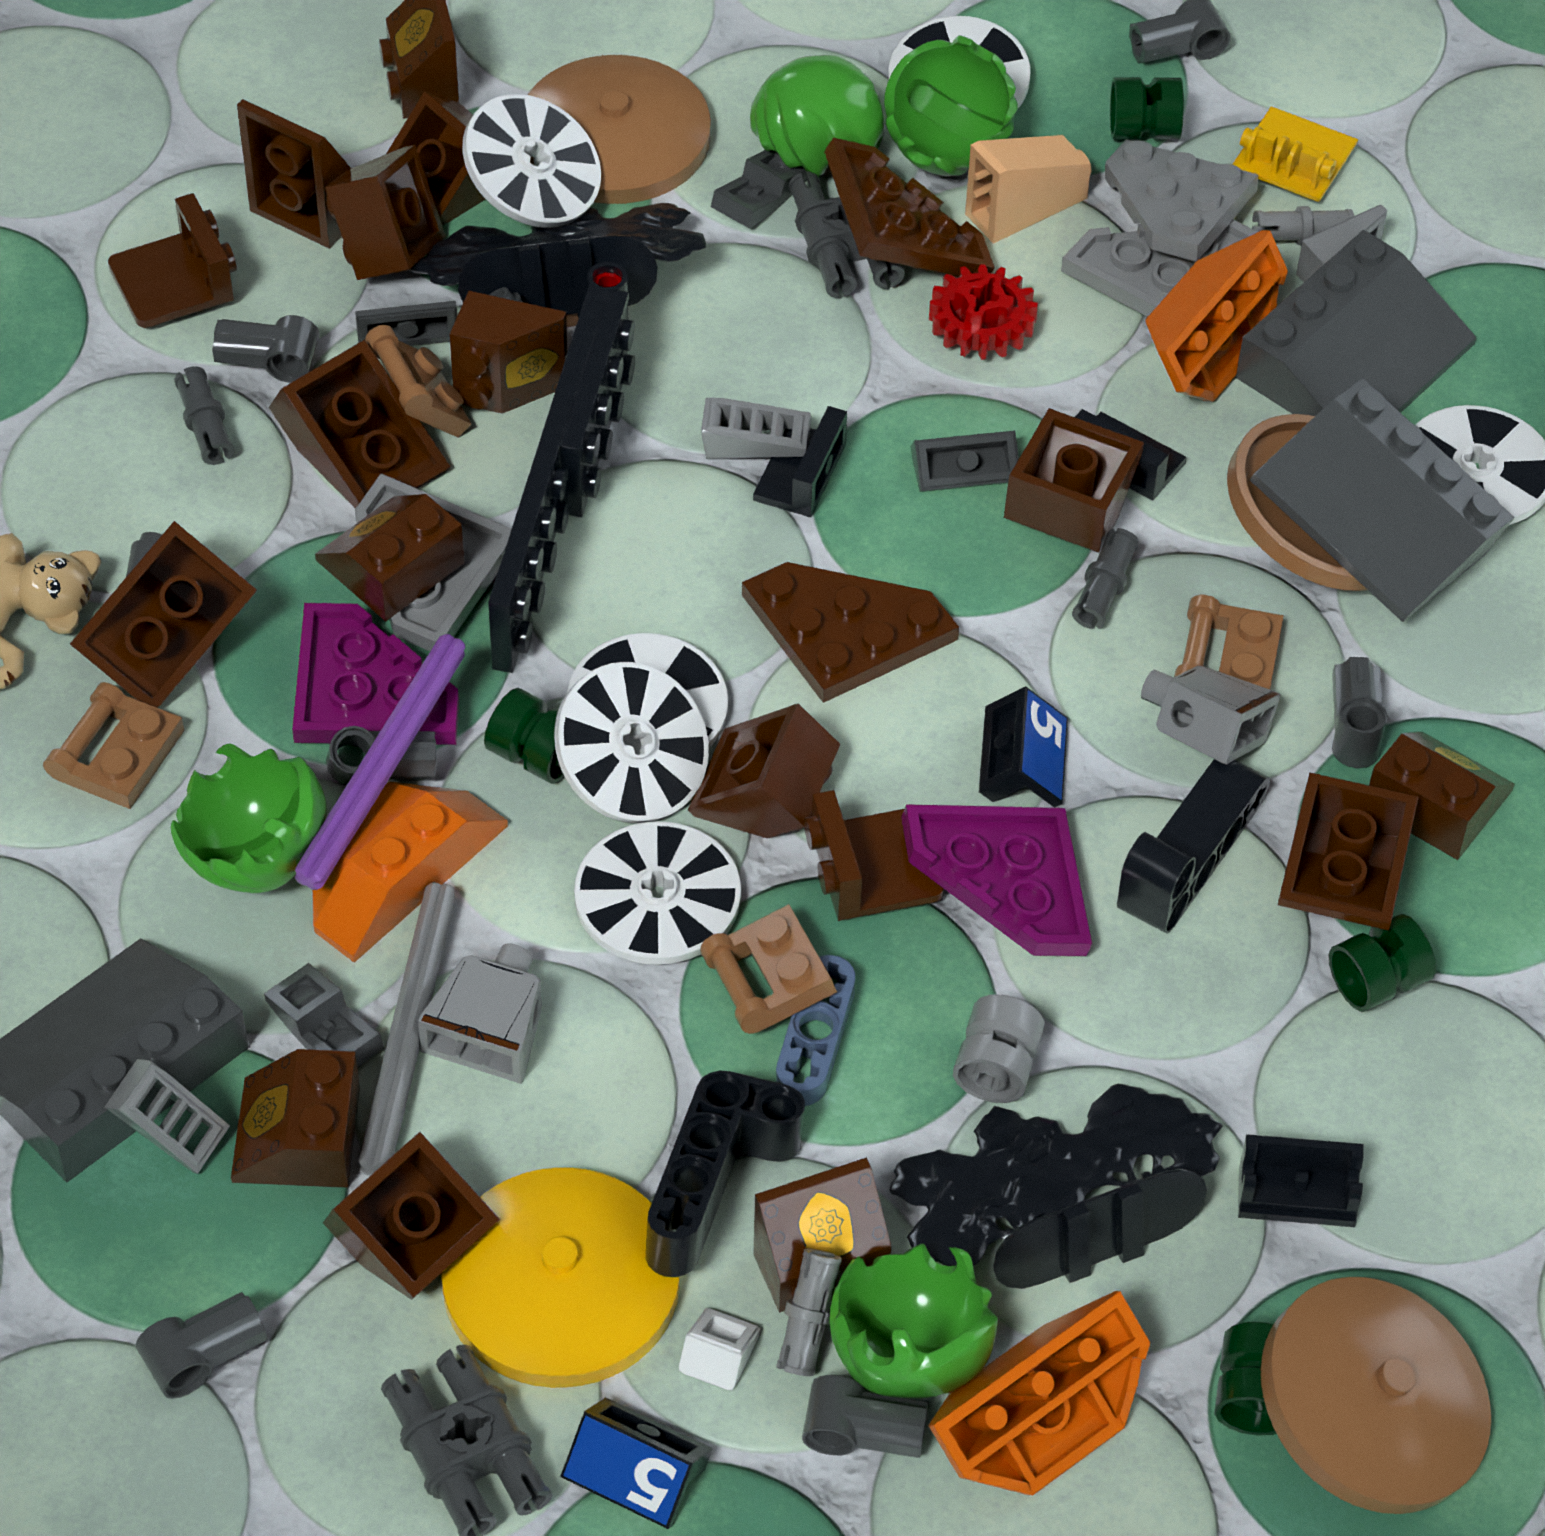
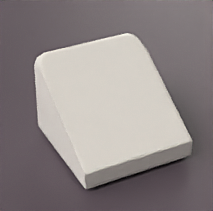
M705 1308L686 1334L679 1371L720 1388L732 1390L740 1379L760 1335L761 1328L711 1308Z

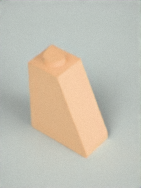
M1063 135L977 141L970 146L965 215L994 244L1087 199L1092 171L1091 163L1086 154L1079 149L1077 150Z

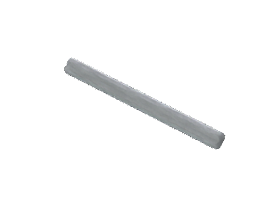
M432 882L425 887L358 1159L360 1171L366 1175H372L395 1153L420 1049L418 1019L432 999L456 900L454 896L455 890L449 884L441 885Z

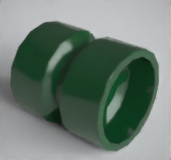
M1113 77L1110 96V130L1112 139H1140L1144 132H1148L1152 139L1181 138L1184 115V93L1181 77H1154L1149 85L1145 84L1141 77Z
M518 687L512 689L501 699L489 719L484 736L485 748L514 764L524 760V769L551 784H555L565 777L557 759L554 740L555 722L559 709L549 710L547 702Z
M1405 914L1392 917L1389 930L1371 927L1368 935L1365 933L1357 934L1332 946L1329 951V966L1338 990L1345 1000L1360 1012L1368 1011L1393 999L1397 991L1400 993L1407 992L1432 980L1436 973V960L1427 936L1421 927Z
M1244 1322L1231 1326L1224 1333L1220 1370L1223 1374L1219 1377L1214 1414L1218 1421L1229 1429L1257 1436L1277 1434L1266 1409L1261 1385L1262 1354L1266 1339L1274 1324Z

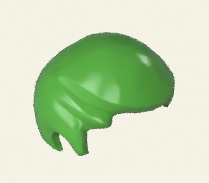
M958 35L953 42L934 40L922 44L900 60L889 78L885 91L886 127L901 153L912 164L922 170L940 176L963 175L969 171L971 144L981 140L1009 139L1014 130L1013 118L1017 112L1018 103L1014 97L1016 86L1012 78L1006 73L1007 70L1003 61L996 54L962 35Z
M835 55L800 57L781 66L766 79L751 105V130L756 137L759 136L762 147L768 152L770 150L778 152L787 167L803 166L807 172L815 173L818 178L829 166L824 151L832 138L870 145L878 149L884 137L885 123L879 95L875 91L873 82L857 66Z
M225 744L216 751L217 754L227 756L226 763L217 773L204 775L194 770L187 786V796L180 804L176 813L178 822L172 820L170 827L174 844L183 860L199 876L214 885L248 893H262L277 889L296 875L295 867L327 817V803L323 789L312 768L300 757L279 760L273 749H268L256 756H251L234 744Z
M925 1244L917 1245L906 1251L903 1255L888 1254L875 1258L872 1266H866L860 1256L849 1263L833 1294L830 1308V1331L835 1349L842 1363L855 1381L865 1389L878 1395L895 1398L919 1399L950 1393L975 1378L984 1368L995 1344L998 1317L987 1307L992 1293L989 1289L977 1285L972 1259L967 1251L956 1247L949 1248L957 1261L955 1266H945L935 1262Z

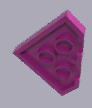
M304 603L292 728L294 743H330L336 732L349 726L363 727L368 731H381L420 669L422 658L394 634L388 636L372 622V616L358 604ZM448 682L419 730L435 732L436 745L457 744L459 694L458 688L451 682Z
M906 804L901 819L910 864L1031 955L1087 956L1092 940L1065 808Z

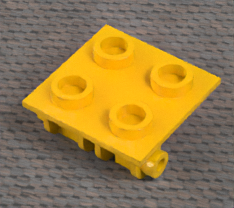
M1271 106L1254 130L1248 127L1244 130L1240 139V146H1243V149L1232 165L1239 167L1240 170L1258 174L1259 180L1320 202L1355 148L1358 139Z

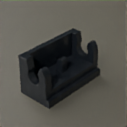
M1246 1134L1239 1165L1238 1218L1355 1227L1363 1189V1183H1359V1177L1364 1158V1144Z

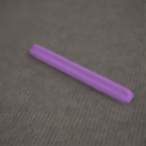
M444 634L436 641L318 833L295 867V879L300 885H305L312 890H318L325 884L465 657V643L461 639L454 638L450 634Z

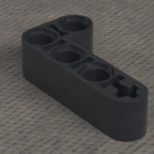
M1214 759L1157 838L1147 832H1143L1131 847L1122 868L1117 908L1168 934L1178 923L1259 809L1268 791L1270 778L1236 760L1224 764Z
M720 1070L710 1072L702 1077L696 1087L648 1212L645 1259L648 1266L655 1273L664 1277H679L688 1274L695 1268L738 1153L776 1162L789 1160L797 1155L801 1149L805 1100L802 1094L795 1088L731 1071Z

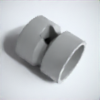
M991 994L977 1000L974 1003L966 1028V1039L961 1043L953 1068V1077L957 1085L968 1094L993 1103H1009L1021 1098L1024 1095L1031 1073L1032 1058L1037 1053L1044 1031L1045 1021L1041 1013L1031 1004L1007 995Z

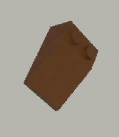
M242 99L237 104L250 211L330 249L342 235L336 219L331 216L328 210L325 187L344 171L351 169V167L324 136Z
M365 340L281 388L268 407L296 449L355 509L380 474H384L414 488H419L451 467L421 422L405 413L399 402L400 392Z
M173 521L72 640L70 645L136 700L158 708L255 594L257 589L177 522Z
M1309 772L1278 905L1389 930L1418 796Z

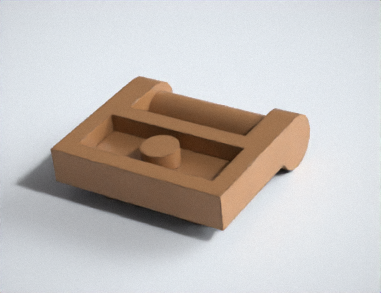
M379 325L368 332L365 341L375 356L382 361L400 392L399 402L405 413L412 418L459 438L472 423L461 406L464 403L462 396L453 386L447 383L441 370L444 367L440 359L425 347H421L418 350L399 341L393 329L388 325Z
M1200 594L1192 597L1187 611V617L1191 623L1182 664L1176 668L1174 677L1196 666H1204L1212 628L1227 631L1219 672L1270 690L1284 615L1223 605L1209 595Z
M101 682L90 696L92 703L60 749H53L43 762V767L52 778L131 809L184 732L183 720L180 716L124 695L119 688L110 683ZM108 717L120 720L91 763L85 765L78 762Z
M789 904L729 935L724 933L711 935L705 939L700 947L701 955L709 968L716 969L736 1006L735 1018L745 1033L753 1034L760 1032L837 993L830 975ZM751 954L773 992L772 995L764 999L756 997L737 962Z

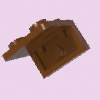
M194 193L175 198L180 234L113 254L108 259L109 270L136 324L142 328L158 325L234 300L230 275L231 272L237 270L234 254L228 242L220 244L218 240L219 230L210 209L203 211Z
M830 790L813 794L812 816L804 818V829L809 849L816 850L820 860L817 868L822 892L824 895L830 894L838 921L933 903L943 897L944 888L909 863L901 819L904 809L844 820L835 791Z

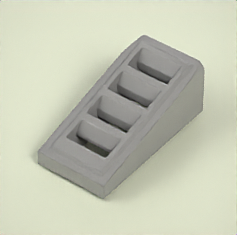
M1382 204L1304 239L1302 241L1296 275L1304 283L1363 229L1381 240L1388 210Z
M706 398L701 428L706 459L803 457L809 446L810 412L733 399ZM783 429H792L791 438L782 437ZM763 430H771L770 434H764L762 432Z
M137 1059L104 1107L195 1174L199 1173L230 1127L221 1117L151 1060ZM154 1086L159 1092L143 1114L138 1107ZM170 1098L175 1104L161 1125L158 1126L153 1121ZM186 1110L192 1115L176 1139H174L169 1133ZM202 1122L209 1129L194 1152L191 1153L185 1148V1145Z

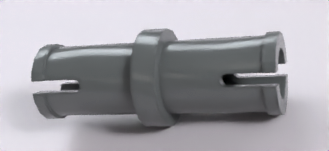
M195 366L185 368L184 372L189 384H186L184 376L180 372L174 378L175 386L179 390L185 407L183 412L185 425L190 431L194 432L204 463L209 465L224 463L219 447H222L225 457L228 459L234 454V447L228 438L223 424L225 412L222 404L214 399L207 381V374L203 368Z
M1117 528V531L1110 529L1097 560L1088 566L1084 577L1086 585L1077 605L1072 611V616L1078 624L1089 629H1094L1095 625L1098 629L1101 628L1105 623L1106 615L1115 595L1123 592L1127 583L1126 570L1134 552L1139 546L1137 537L1130 531L1122 528Z

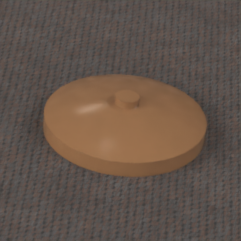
M602 55L580 59L552 71L543 77L528 93L530 96L546 100L567 112L581 125L591 139L598 154L601 167V184L594 203H634L668 193L686 182L699 169L709 150L710 113L702 93L683 74L654 60L629 55ZM529 155L531 158L530 163L534 165L535 158Z
M1286 414L1258 423L1244 436L1234 451L1228 465V493L1233 509L1242 526L1264 552L1291 572L1330 588L1351 591L1367 590L1250 481L1253 474L1315 416Z
M1342 1277L1320 1283L1304 1292L1282 1312L1272 1326L1265 1342L1261 1362V1385L1266 1409L1274 1430L1290 1456L1311 1479L1326 1491L1341 1500L1366 1510L1388 1514L1413 1513L1428 1509L1447 1499L1469 1481L1477 1471L1488 1447L1491 1431V1406L1488 1389L1480 1366L1466 1341L1451 1322L1427 1301L1398 1285L1366 1277Z

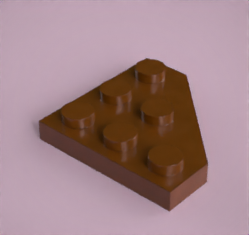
M832 138L824 153L860 256L872 260L907 265L915 269H926L951 274L955 277H959L960 267L963 266L968 268L971 273H978L980 264H985L988 273H992L995 267L983 234L968 221L962 226L954 222L940 210L944 203L916 179L912 178L906 183L886 167L890 158L876 147Z
M785 562L742 582V597L823 703L958 640L959 626L931 591Z

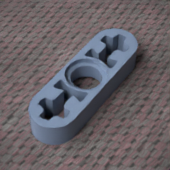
M825 955L819 958L830 977L838 980L834 984L837 993L830 996L829 1004L819 1001L791 1016L776 1066V1083L795 1088L802 1094L805 1106L818 1102L827 1090L854 998L855 971L848 961L834 955ZM818 1020L829 1025L832 1032L823 1039L813 1040L805 1037L801 1033L800 1028L808 1021ZM802 1056L811 1059L810 1076H807L804 1083L794 1082V1077H797L802 1065Z

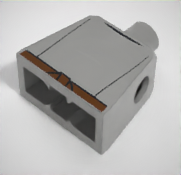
M1196 666L1176 677L1154 669L1147 676L1141 691V698L1161 707L1156 723L1160 732L1224 764H1228L1266 743L1281 696L1280 693L1204 666Z
M508 943L501 947L494 962L473 955L463 957L418 1019L421 1052L521 1084L525 1077L542 1007L541 981L536 975L527 972L533 960L532 955L525 948Z

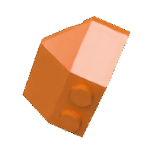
M1270 230L1257 232L1197 260L1145 319L1155 347L1176 392L1203 401L1214 402L1237 374L1242 337L1276 308L1279 285H1284L1288 270Z
M388 782L323 887L313 890L314 932L355 963L422 903L427 885L432 882L444 884L508 827L507 819L466 790Z
M1114 1291L1044 1324L985 1366L970 1382L949 1393L928 1426L959 1478L1033 1496L1125 1428L1138 1386L1142 1360L1146 1359L1150 1341L1122 1293Z

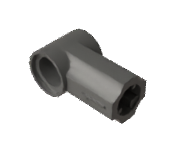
M1187 0L1180 5L1175 14L1130 24L1129 30L1132 53L1138 63L1192 52L1196 58L1201 60L1211 59L1221 54L1228 47L1231 40L1230 32L1210 0Z
M297 315L281 317L276 322V325L218 319L214 330L212 349L214 362L266 368V371L272 377L279 381L291 383L309 372L319 339V331L312 321Z
M1349 657L1347 661L1334 665L1332 673L1335 720L1332 751L1340 763L1348 767L1365 768L1374 764L1379 758L1387 713L1386 709L1382 706L1380 667L1373 665L1367 657Z
M349 726L336 732L330 742L326 757L327 770L332 778L341 784L347 785L358 766L351 767L342 763L337 753L340 748L346 745H355L367 754L380 731H368L363 727ZM418 731L388 781H434L436 767L435 732Z
M240 1292L185 1321L179 1317H168L157 1321L139 1336L136 1341V1349L165 1397L174 1399L186 1396L200 1388L208 1380L213 1368L267 1341V1335L252 1301L243 1292Z
M820 1376L814 1379L811 1385L802 1440L808 1448L826 1455H847L853 1452L855 1448H862L920 1458L929 1402L865 1392L864 1387L857 1381L844 1376Z

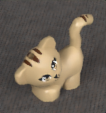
M13 533L0 536V658L3 659L4 665L0 667V689L9 687L22 675L24 668V651L8 642L1 635L10 616L16 610L23 608L27 615L35 620L45 622L53 632L71 634L78 627L80 620L79 612L90 599L93 585L92 580L101 564L98 554L87 550L75 551L68 555L63 552L44 551L26 563L22 542Z

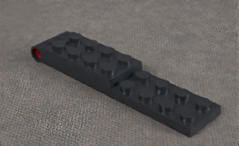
M614 262L598 263L591 267L588 272V290L488 601L493 670L513 673L519 653L527 654L533 630L532 622H529L531 613H540L543 605L545 582H542L544 572L552 573L555 566L557 542H554L556 533L564 534L569 515L583 517L588 497H597L601 481V468L598 467L600 459L608 460L613 439V431L609 428L611 422L620 421L623 411L624 393L621 392L622 385H631L633 379L635 356L628 354V351H630L633 343L635 322L628 320V274L624 267Z

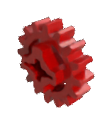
M980 264L978 273H971L965 266L960 267L959 278L945 274L943 276V286H934L932 300H930L929 321H933L932 333L934 336L944 335L943 346L945 348L956 344L960 345V355L964 357L971 350L978 351L981 360H986L988 351L995 350L1000 357H1006L1008 345L1020 350L1023 348L1024 337L1032 338L1034 334L1038 303L1033 302V288H1022L1023 277L1020 275L1011 279L1005 278L1006 268L1000 267L995 274L988 273L985 264Z

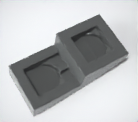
M764 150L746 159L741 177L714 190L711 207L747 228H751L772 214L792 196L788 187L789 181L799 173L802 174L805 181L807 179V171L803 166L789 168L783 163L778 152Z
M310 963L264 993L268 1005L306 1049L356 1051L357 1067L384 1049L380 1033L346 1006L342 990Z

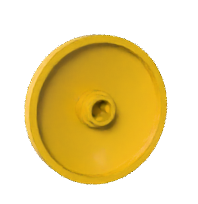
M557 1167L539 1169L514 1176L497 1184L480 1196L500 1220L448 1266L441 1276L444 1304L450 1323L460 1341L471 1347L474 1356L480 1362L499 1374L518 1382L541 1387L567 1388L592 1384L613 1377L638 1362L656 1345L668 1328L678 1302L680 1276L664 1277L655 1273L647 1264L645 1259L647 1220L652 1203L644 1195L630 1185L600 1172L580 1168Z

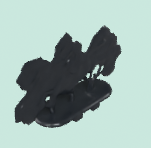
M672 203L634 207L615 218H604L598 213L597 209L589 208L580 218L567 225L550 228L532 226V233L520 237L508 234L497 228L466 225L450 235L449 238L438 241L432 247V250L427 253V256L420 259L410 270L414 273L429 275L430 282L441 286L459 284L458 292L462 302H464L468 291L489 295L499 288L506 287L511 293H519L524 303L565 311L566 314L577 313L579 318L588 290V272L594 265L601 262H614L625 268L628 274V306L637 304L645 298L655 285L658 270L655 259L667 262L678 261L689 256L692 251L706 248V242L703 233L673 229L674 226L681 224L691 213L686 209L678 208L677 205Z
M1119 1083L1112 1085L1091 1104L1087 1115L1088 1122L1083 1133L1075 1135L1064 1134L1061 1126L1055 1120L1038 1116L1026 1120L1022 1119L1017 1112L993 1106L973 1131L977 1136L979 1146L975 1156L951 1154L939 1149L905 1158L897 1164L894 1170L896 1177L891 1182L889 1191L892 1195L899 1196L911 1205L927 1207L928 1212L914 1226L907 1239L912 1248L925 1244L935 1262L938 1261L945 1266L957 1265V1261L949 1249L956 1247L969 1253L974 1266L980 1261L989 1244L998 1239H1004L996 1251L993 1269L997 1281L1006 1287L1028 1288L1064 1275L1069 1283L1090 1276L1091 1265L1117 1255L1122 1263L1144 1256V1245L1165 1238L1182 1229L1196 1216L1204 1204L1207 1192L1204 1179L1201 1176L1214 1171L1220 1159L1214 1150L1212 1140L1223 1125L1216 1122L1210 1114L1192 1113L1182 1098H1175L1166 1094H1150L1142 1088ZM1150 1154L1153 1157L1152 1174L1146 1171L1141 1174L1143 1179L1137 1180L1133 1171L1134 1164L1139 1156ZM1169 1155L1174 1159V1164L1164 1169L1161 1165L1163 1156ZM1113 1173H1126L1128 1181L1116 1180L1113 1178ZM1105 1185L1120 1186L1119 1188L1084 1200L1085 1195L1095 1188ZM1005 1217L1013 1229L1002 1230L996 1225V1219Z

